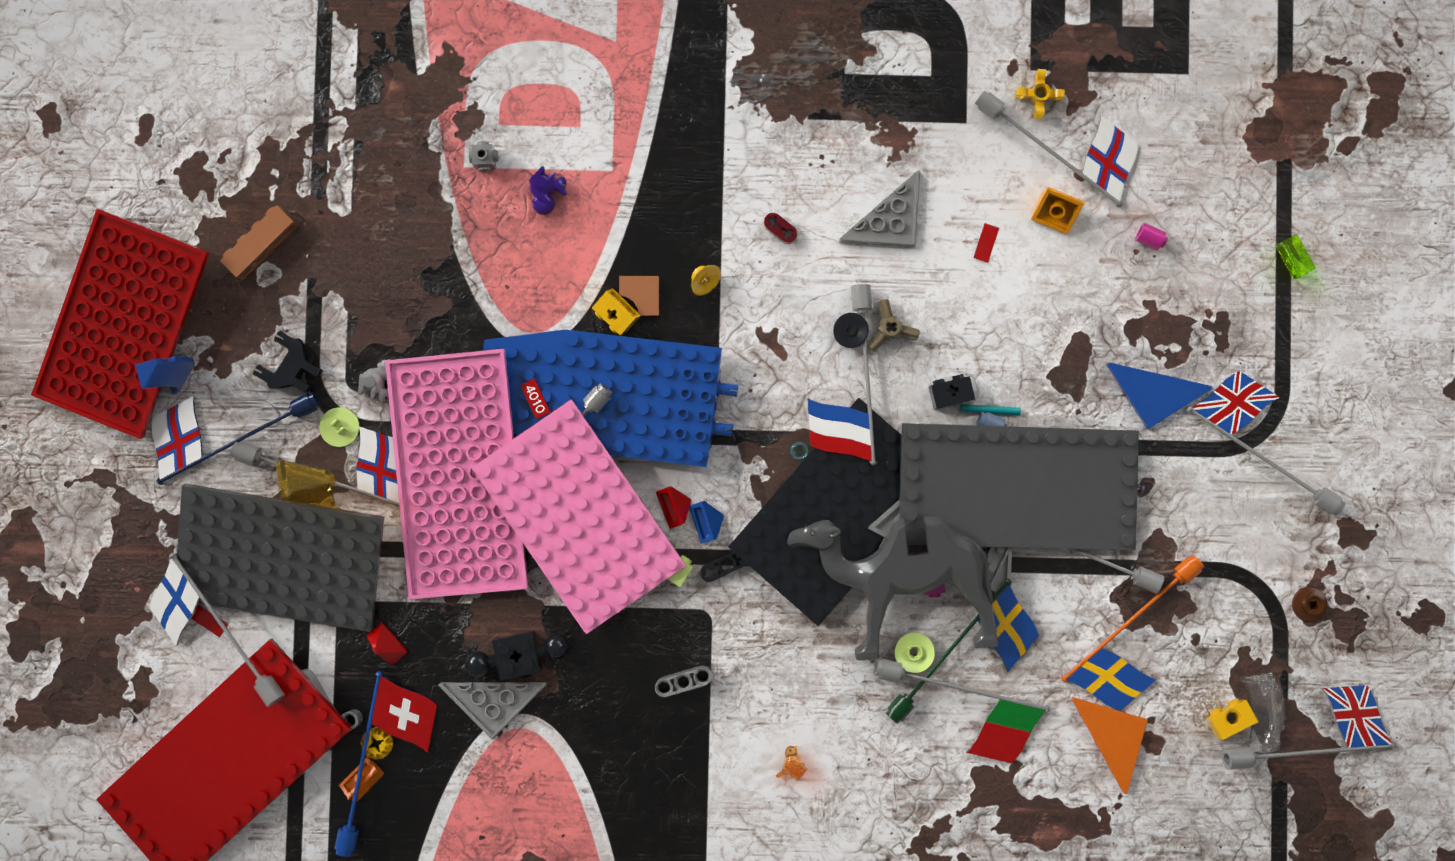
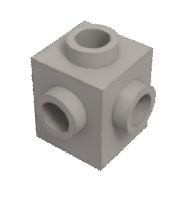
M477 142V145H472V151H469V162L472 163L476 170L481 172L496 169L498 151L489 142Z

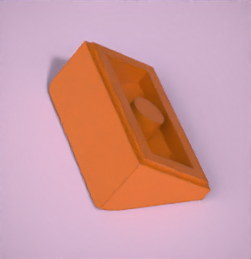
M368 757L364 760L357 801L384 775V772ZM359 765L339 784L349 800H353Z

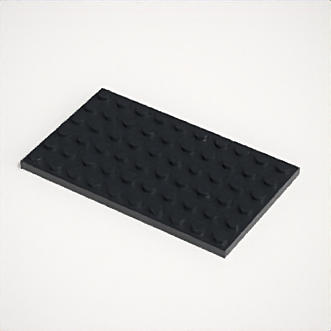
M860 398L850 407L868 413L867 404ZM873 409L872 421L876 465H871V461L853 455L825 452L814 448L728 546L818 627L852 587L837 583L829 577L823 568L819 550L804 546L790 547L787 544V539L793 530L806 527L821 520H829L841 530V552L847 560L858 561L865 559L879 549L884 537L869 530L868 527L900 499L901 434Z

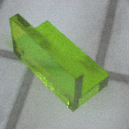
M1297 234L1275 245L1293 279L1302 277L1315 269Z

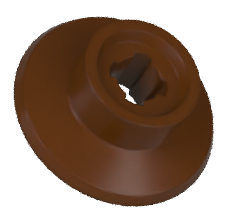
M1301 588L1293 597V611L1302 621H1318L1327 611V598L1318 588ZM1310 601H1314V608H1310Z

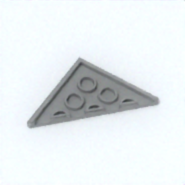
M916 171L847 233L840 237L839 242L915 247L920 171Z
M441 682L438 686L493 740L547 683Z

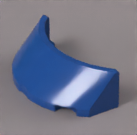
M174 356L167 359H153L135 366L143 389L168 386L171 393L176 394L182 389L195 362L192 357Z

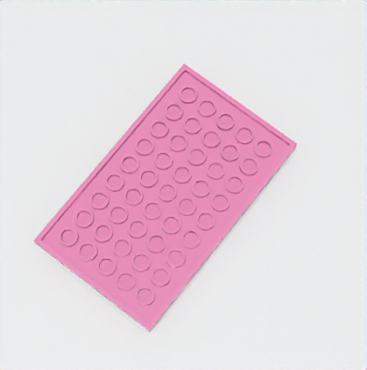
M572 399L472 467L476 476L585 634L686 566Z

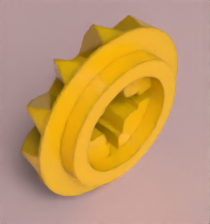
M373 727L370 730L366 755L368 758L375 760L384 758L392 750L393 738L378 727ZM366 732L363 734L362 740L360 742L362 749ZM373 738H375L376 741L382 739L384 740L379 745L380 749H378L376 746L370 748V746L374 742Z

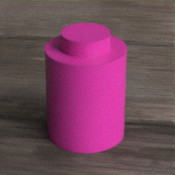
M1147 223L1141 225L1135 237V241L1155 250H1158L1160 247L1164 248L1168 240L1165 231Z

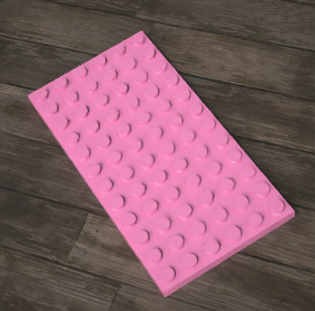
M505 349L386 360L409 600L528 589L525 545L472 470V467L514 439Z

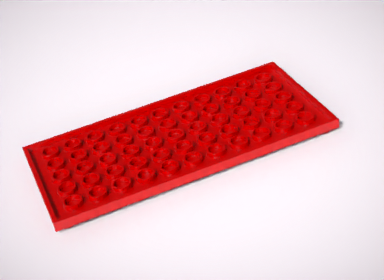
M273 638L260 647L249 660L261 676L265 674L266 676L271 675L285 694L279 702L271 707L265 705L253 688L256 685L255 680L258 678L248 664L244 662L96 799L150 861H208L352 730V727Z

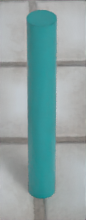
M961 404L960 412L1020 415L1021 408Z

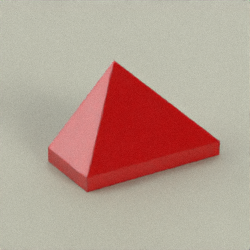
M672 486L657 491L656 495L669 529L684 524L691 499Z
M383 622L366 635L374 652L391 665H394L408 653Z

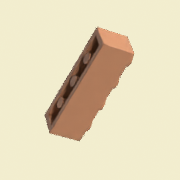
M278 205L269 208L265 213L266 216L261 221L255 222L251 230L247 234L242 235L233 248L224 252L220 262L236 278L244 280L299 226Z

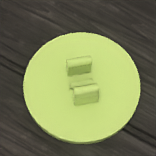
M337 407L330 409L323 415L319 429L322 438L328 444L335 447H344L351 444L357 438L360 424L357 416L351 410Z

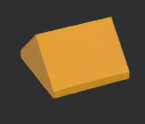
M1047 187L1040 195L1031 220L1068 234L1085 202Z

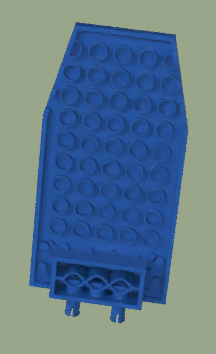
M565 329L484 340L483 351L505 349L513 433L519 436L571 399L580 412L583 413L586 409L583 406L585 404L583 399L595 385L598 386L602 383L613 393L610 396L611 399L599 413L595 411L593 413L588 412L584 417L611 456L708 467L709 451L712 447L714 434L732 437L733 432L725 429L733 430V424L716 423L715 421L718 396L737 397L738 394L737 391H730V389L738 390V384H725L720 381L722 348ZM532 379H535L550 410V413L537 419L520 386Z

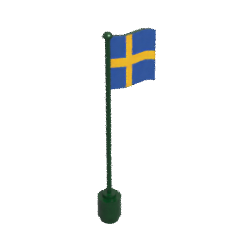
M1005 579L1006 582L993 596V611L999 645L993 648L1000 655L1007 672H1009L1038 638L1039 634L1031 618L1018 603L1010 587L1012 581ZM979 614L927 673L926 678H929L977 621L980 625ZM921 681L909 695L906 693L904 695L899 694L888 706L886 714L898 724L900 721H903L915 708L912 697L923 686L925 681Z

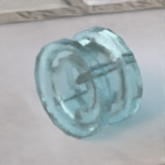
M796 442L791 446L790 454L793 458L801 460L807 456L808 447L803 442ZM798 445H801L802 450L805 451L803 455L800 454V457L796 456V452L793 451L795 446L798 448Z

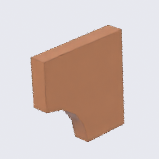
M619 276V295L634 302L641 316H659V276Z

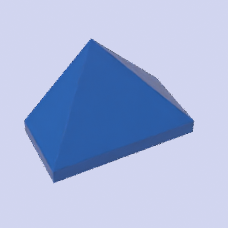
M706 501L690 505V511L701 544L717 539L724 515Z

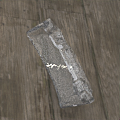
M1270 673L1241 677V681L1249 695L1251 709L1258 720L1256 724L1251 726L1248 747L1256 755L1274 754L1280 748V733L1284 729L1285 718L1284 698L1280 683H1275V676Z

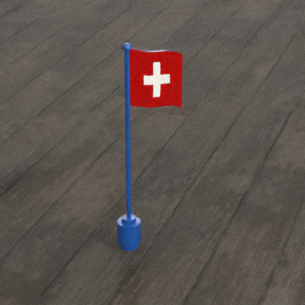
M381 671L375 674L377 678L348 825H343V828L338 829L335 849L336 854L339 856L350 857L356 849L359 831L352 825L371 725L373 724L389 735L414 743L427 753L429 749L437 704L424 695L399 687L384 678Z

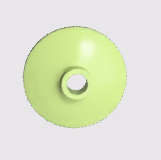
M912 632L905 634L898 640L894 654L896 661L902 663V668H905V671L919 673L926 670L932 664L935 650L928 637L921 633ZM912 648L917 649L916 655L910 654Z

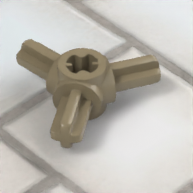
M888 299L878 301L877 304L882 320L879 321L880 327L877 329L879 332L867 343L868 348L876 352L887 340L898 339L899 336L916 341L920 330L902 325L903 322L898 321L897 316H893ZM886 324L889 325V326H890L891 324H893V325L895 326V327L893 328V330H895V332H893L892 330H891L890 332H888V331L886 330V329L888 328V326H886Z

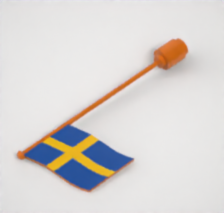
M1194 555L1185 558L1173 569L1175 579L1070 672L1065 676L1062 675L1061 680L1063 682L1070 681L1086 689L1104 704L1121 711L1157 679L1141 673L1123 658L1103 647L1177 582L1181 584L1183 582L1186 584L1191 582L1202 572L1203 563Z

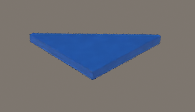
M1115 363L1106 364L1146 429L1151 428L1213 389L1212 386Z

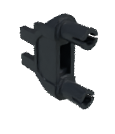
M280 330L277 335L282 337L283 340L275 336L274 341L287 348L288 353L276 372L273 373L259 364L256 366V369L259 371L254 370L253 375L265 381L270 389L295 386L305 393H310L313 386L300 378L305 370L318 377L321 376L323 370L310 362L303 340L300 338L293 339Z

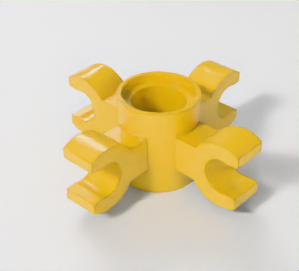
M1038 69L1035 72V86L1033 89L1018 87L1015 90V99H1029L1035 105L1034 119H1042L1044 117V102L1046 100L1062 101V98H1065L1064 89L1050 90V87L1045 84L1046 69ZM1036 91H1041L1044 94V98H1039L1036 95Z

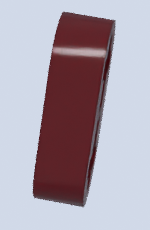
M776 213L766 215L764 226L771 234L785 244H791L796 240L797 231L794 226ZM770 218L771 220H773L774 218H776V224L780 227L777 228L775 225H772L770 227L768 219ZM781 229H784L786 232L791 230L793 238L788 237L785 239V234Z

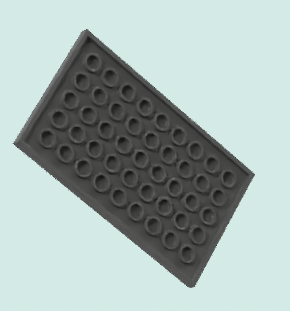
M185 483L181 489L177 559L212 606L371 632L373 629L384 516ZM200 598V600H199L198 603L204 604L203 601H202L201 598Z

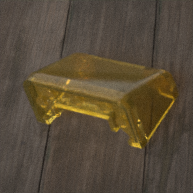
M286 460L275 461L279 492L283 500L340 509V506H335L332 486H336L334 473L330 474L329 470Z

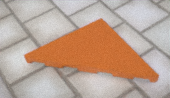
M1072 697V702L1092 735L1121 791L1127 794L1148 719Z

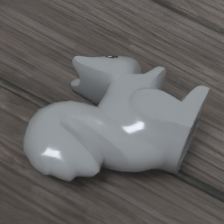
M386 360L378 363L377 368L368 369L363 374H360L359 395H363L364 392H370L371 400H374L376 395H378L380 403H386L389 400L388 389L385 388V381H387Z

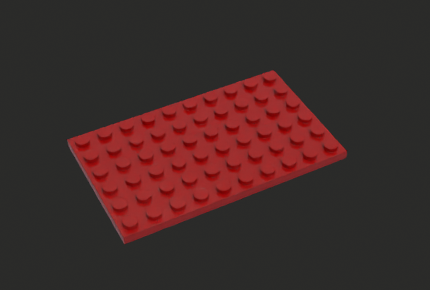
M96 209L31 396L138 439H143L162 387L143 389L135 365L153 359L173 357L210 252L112 213Z

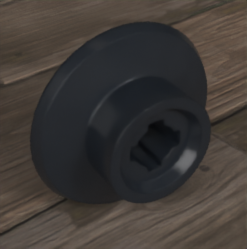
M857 313L841 315L836 320L833 328L836 341L846 348H856L862 345L869 333L867 321ZM851 326L856 329L853 335L848 333Z

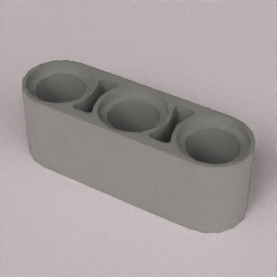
M702 665L670 674L658 679L655 691L661 697H668L709 684L712 672L709 667ZM704 670L709 676L706 680H700L697 677V673ZM681 676H685L689 679V684L681 686L678 683V679ZM661 682L669 684L670 689L667 692L659 689Z

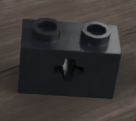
M964 374L952 376V380L947 382L944 379L932 381L933 385L928 387L934 410L975 400L970 376L964 377ZM950 387L951 389H955L956 391L955 393H953V396L951 393L947 394V390L950 389Z

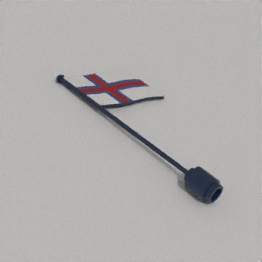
M314 392L306 393L292 400L289 412L205 456L202 454L201 433L195 414V396L152 417V436L159 464L157 483L163 485L164 481L233 446L235 442H240L290 415L301 419L317 411L318 407L321 406L317 395Z

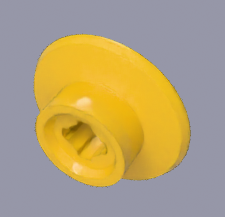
M699 266L694 270L691 276V287L694 294L698 296L708 294L717 286L721 277V271L718 266Z

